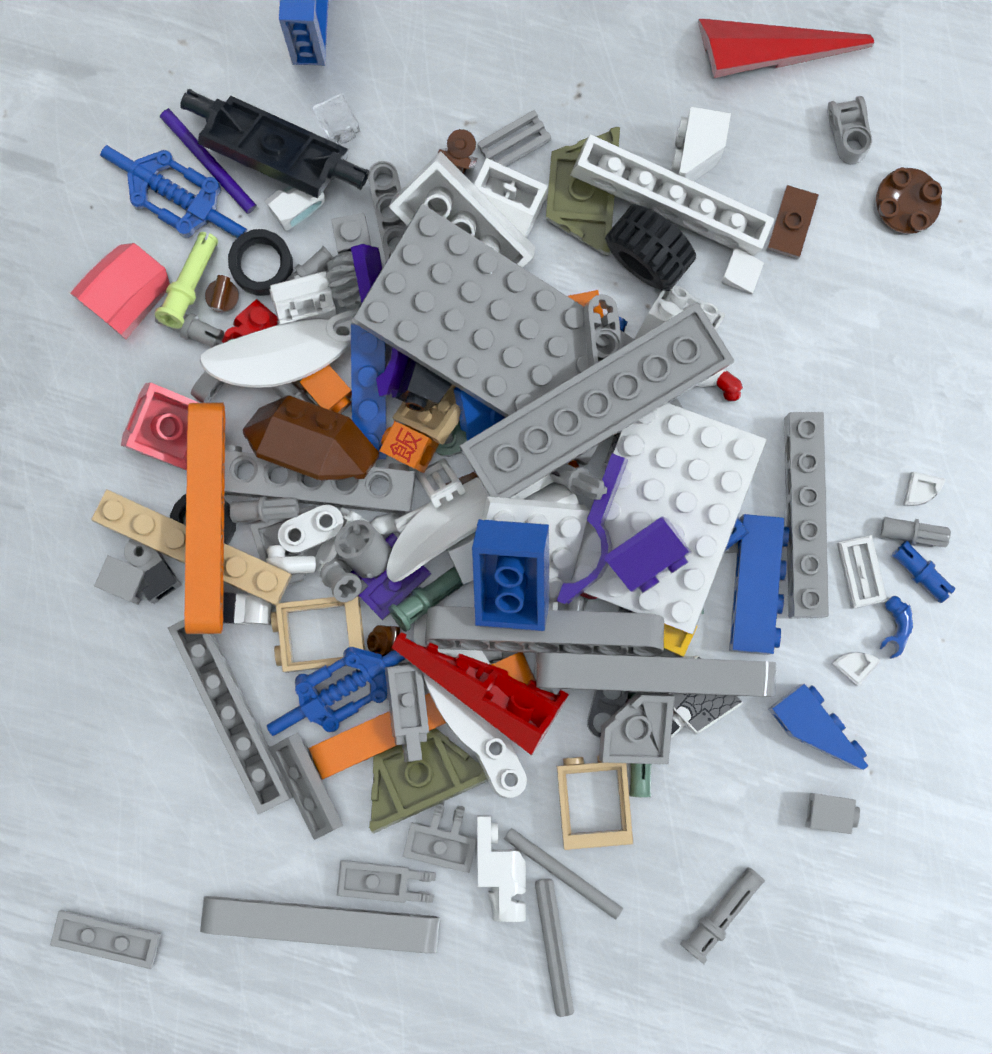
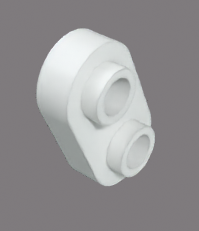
M322 505L284 522L278 532L279 542L290 553L298 554L336 538L341 528L344 527L343 515L332 505ZM324 516H330L333 519L332 525L328 528L320 525V520ZM294 529L301 531V538L296 542L289 539V533Z

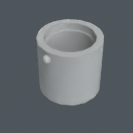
M355 520L347 523L336 535L334 542L335 551L358 576L373 578L387 569L392 548L369 522Z

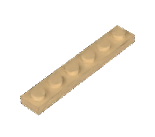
M106 489L91 519L93 522L185 564L186 525ZM224 543V582L272 605L278 606L292 575Z

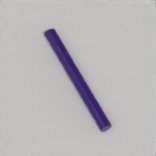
M169 108L164 110L160 114L163 122L247 214L251 213L257 206L207 149L198 144L197 138Z

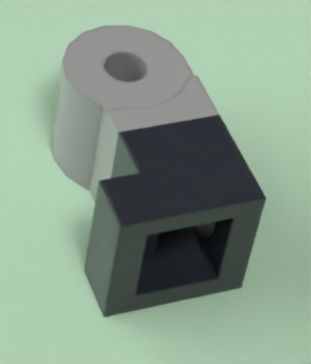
M132 539L126 543L124 548L126 560L131 565L145 571L144 578L149 585L141 591L149 602L157 603L182 585L160 552Z

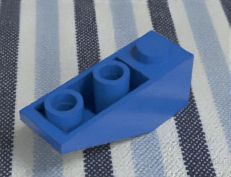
M799 684L768 708L788 736L855 769L864 770L869 766L864 760L867 756L864 749L856 740L850 742L842 731L846 729L845 725L835 713L829 715L821 705L824 699L813 685L808 688L805 684Z

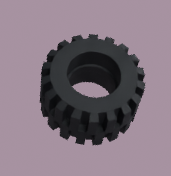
M633 204L627 209L605 237L606 244L611 253L629 272L651 287L663 291H670L696 260L697 256L689 240L673 223L656 211L637 204Z

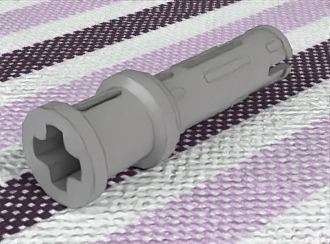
M747 867L740 879L709 917H701L698 921L700 926L687 941L683 940L680 945L701 963L705 964L707 954L718 941H723L726 938L725 930L765 880L753 869Z

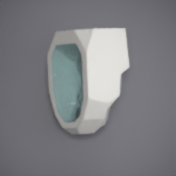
M288 186L284 190L276 191L265 200V203L286 231L297 226L313 214L325 202V195L322 192L317 199Z

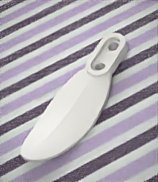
M358 308L331 317L330 320L307 319L285 323L219 344L202 353L200 364L212 377L228 384L243 387H274L300 380L325 368L339 358L346 349L351 348V323H353L351 320Z
M556 471L552 472L560 476V473ZM549 474L511 498L525 499L554 481ZM480 479L464 484L463 487L466 492L459 495L457 490L452 492L451 494L454 499L447 501L445 497L439 499L441 506L437 508L434 507L432 502L429 503L407 524L395 542L388 560L387 576L392 582L404 579L452 545L476 532L478 519H482L486 498L489 496Z
M427 614L415 621L413 629L414 642L424 647L427 646L425 644ZM438 649V652L454 658L460 653L490 664L482 651ZM422 671L425 684L438 711L456 737L476 753L493 791L502 798H513L520 795L526 787L527 777L509 738ZM491 743H497L500 746V753L498 755L490 753L489 746ZM507 774H512L515 777V784L512 787L505 784L504 778Z

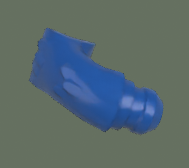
M892 596L885 603L886 609L895 618L894 621L898 627L897 632L894 636L887 637L880 642V650L888 642L894 644L896 650L889 657L890 659L896 658L903 653L913 629L911 605L903 603L898 596Z

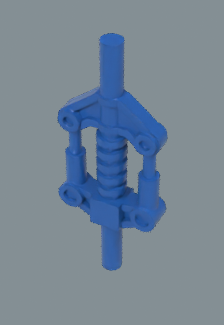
M108 145L102 149L100 153L102 158L127 172L131 204L137 209L146 208L158 215V219L175 228L182 237L189 238L193 236L196 230L207 225L208 222L236 238L248 231L245 227L216 211L217 197L221 191L218 181L213 177L202 175L191 167L187 169L177 163L169 151L161 150L133 161ZM171 167L183 174L185 179L200 187L201 190L195 197V194L188 193V190L183 187L180 189L178 184H172L171 180L165 179L158 172ZM151 186V190L154 192L158 191L159 195L166 196V199L173 201L178 206L181 205V208L187 210V213L180 218L169 210L161 209L148 201V188Z
M348 647L343 652V658L330 666L325 665L309 675L299 674L296 676L295 691L299 697V706L267 724L269 733L275 736L306 717L310 722L321 725L326 732H335L339 728L340 722L359 712V708L371 701L381 703L386 700L388 693L385 668L393 667L406 658L395 650L382 656L381 654L356 647ZM345 665L356 668V670L352 671V675L347 674L344 676V680L342 678L337 680V684H330L328 686L329 689L323 688L320 691L321 693L314 687L330 678L333 672ZM366 682L370 683V694L356 702L351 701L337 710L329 707L335 704V700L337 702L342 700V696H349L351 694L350 691L356 692L359 686L362 688L366 686Z

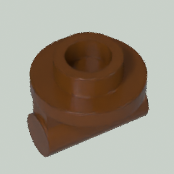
M217 275V279L210 283L206 289L205 300L212 310L226 313L237 305L239 292L229 277Z
M377 625L367 638L369 651L381 654L382 656L394 650L392 646L396 637L400 634V627Z

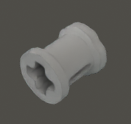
M333 559L325 563L321 568L320 577L325 586L331 588L336 600L348 602L358 596L362 587L361 581L357 575L350 573L348 565L344 560Z

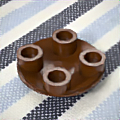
M898 168L888 174L878 187L876 194L878 213L884 223L897 232L914 234L924 231L939 216L942 206V187L940 183L922 170Z

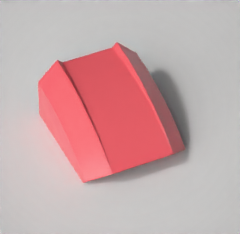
M135 243L121 244L93 267L70 294L109 324L124 339H127L164 296L170 282L165 267Z
M145 383L138 394L137 401L123 432L121 446L187 471L188 404L199 402L154 383Z

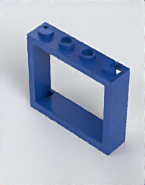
M280 0L279 22L292 65L325 66L329 0Z

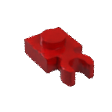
M256 299L235 317L233 322L235 327L226 330L222 343L277 326V321L279 320L272 311Z

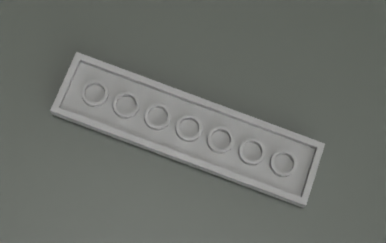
M697 302L460 445V448L490 497L511 498L734 363V359Z

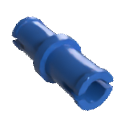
M908 541L903 542L898 547L899 550H895L891 556L897 559L913 575L911 579L916 584L921 583L939 603L944 602L950 597L948 593L952 594L956 588L935 569L936 565L931 560L926 561Z

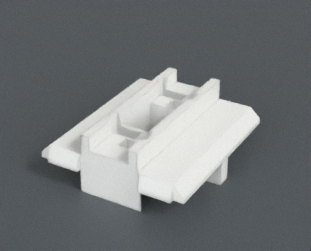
M326 271L304 277L297 275L294 276L293 280L270 285L271 289L269 291L279 320L277 321L278 325L307 319L330 320L331 317L337 315L332 291L328 287L329 279L326 277Z

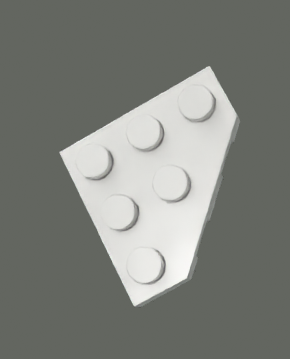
M487 496L481 520L549 525L550 601L558 602L557 598L563 583H571L589 514L586 505Z

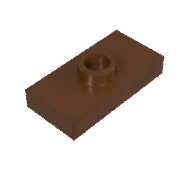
M790 185L786 186L767 250L795 259L800 258L819 194Z

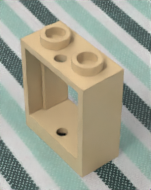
M358 595L348 602H340L335 597L279 603L276 606V612H271L273 632H279L280 642L279 646L274 647L276 666H282V670L285 673L315 670L325 665L330 666L343 658L293 662L288 613L345 607L349 647L365 650L360 596Z
M597 756L598 762L584 763L583 757L564 758L563 765L556 766L564 850L633 844L626 763H602L599 760V756ZM616 770L621 829L571 833L566 774Z

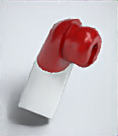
M726 369L696 385L697 388L719 387L724 391L723 395L727 401L739 400L741 398V390L743 389L741 381Z

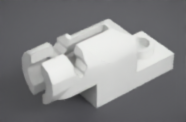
M477 815L478 887H492V891H488L493 911V921H526V903L511 898L516 894L526 892V862L519 850H491V844H498V823H491V815Z

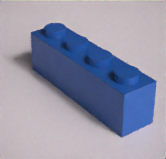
M743 514L740 520L749 531V534L738 541L729 651L771 655L774 654V648L780 647L781 628H776L777 614H782L784 606V594H779L780 580L784 581L786 577L787 562L786 560H781L782 547L788 546L789 527L784 526L785 518Z

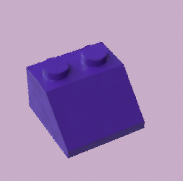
M662 516L606 554L604 559L631 592L640 589L643 594L660 582L657 579L658 575L667 569L672 574L688 563L686 556L692 552L670 520Z

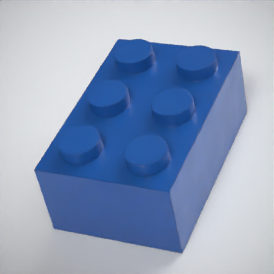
M478 519L472 546L475 626L545 631L550 603L549 525Z

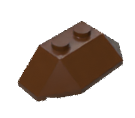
M290 395L258 408L243 428V435L257 458L316 480H342L350 477L365 479L379 458V451L350 417Z

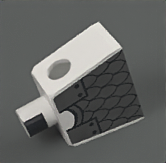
M698 655L693 657L695 659H701ZM666 693L675 696L671 738L685 725L694 734H699L738 708L743 702L737 696Z

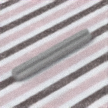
M541 879L535 882L554 1007L556 1015L564 1017L572 1015L574 1007L555 889L552 879Z

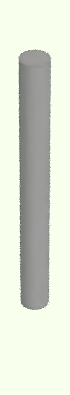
M513 828L504 837V840L615 920L622 912L623 908Z

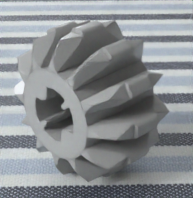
M345 251L339 253L338 256L333 257L327 263L328 272H326V277L329 279L328 287L332 290V297L337 299L340 307L356 309L361 305L352 252Z

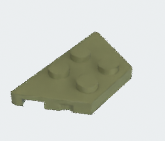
M613 127L609 132L596 137L619 147L620 127ZM585 138L578 141L575 145L564 146L551 151L546 220L603 255H609L610 249L606 244L605 237L612 229L615 195L570 175L581 148L587 140Z
M437 728L427 733V742H420L422 760L404 762L402 745H397L373 756L374 777L371 790V821L369 824L371 832L374 834L487 782L488 779L481 765L463 749L450 741Z

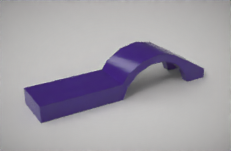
M366 244L351 247L361 303L383 268L379 247ZM393 347L389 364L385 371L376 378L379 397H384L391 393L392 398H396L409 358Z
M611 454L602 478L604 486L607 487V493L602 494L600 500H594L587 521L596 529L601 540V556L597 567L588 577L580 581L563 583L557 598L558 602L563 604L571 603L598 581L609 566L604 556L612 551V543L609 531L604 524L628 463V459Z

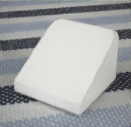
M734 248L721 283L753 294L764 262L738 248Z

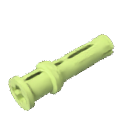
M199 232L197 240L176 282L168 285L166 289L167 297L162 307L157 308L155 311L156 319L168 327L182 328L185 322L183 316L188 306L195 302L196 293L194 290L215 247L218 245V239L210 233L207 240H205L207 233Z

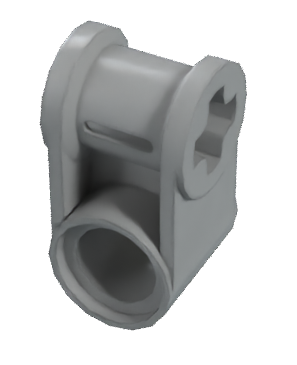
M857 96L853 101L838 104L835 101L828 102V119L834 134L839 158L847 164L860 163L865 158L872 144V135L864 97ZM847 141H858L862 149H851Z

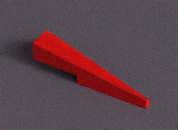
M698 19L704 49L708 52L714 78L776 65V68L870 48L875 43L874 38L870 34Z
M401 632L396 637L392 646L395 651L531 756L544 739L569 696L568 693L562 690L557 694H553L537 688V681L532 679L527 684L509 676L507 670L459 653L454 658L438 652V645L429 642L426 647L418 645L407 639V634Z

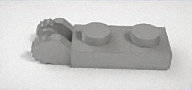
M341 860L336 896L405 903L406 901L432 903L433 894L425 891L409 892L407 891L408 879L422 882L435 881L436 873L409 870V867Z

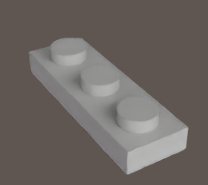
M299 734L291 735L269 747L313 839L315 840L343 826L338 812Z
M60 910L58 911L50 945L152 969L161 933Z

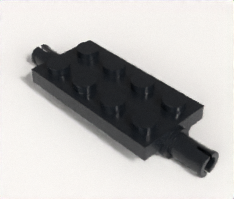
M188 89L181 99V109L206 119V125L199 133V145L317 199L329 182L335 178L359 190L367 182L369 170L346 161L348 148L230 95L226 102L218 98L214 101L194 92L192 89Z

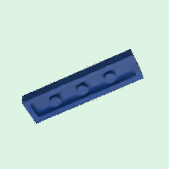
M351 323L352 421L379 451L378 459H387V455L380 452L382 436L387 429L386 396L379 397L376 378L386 369V343L357 324Z

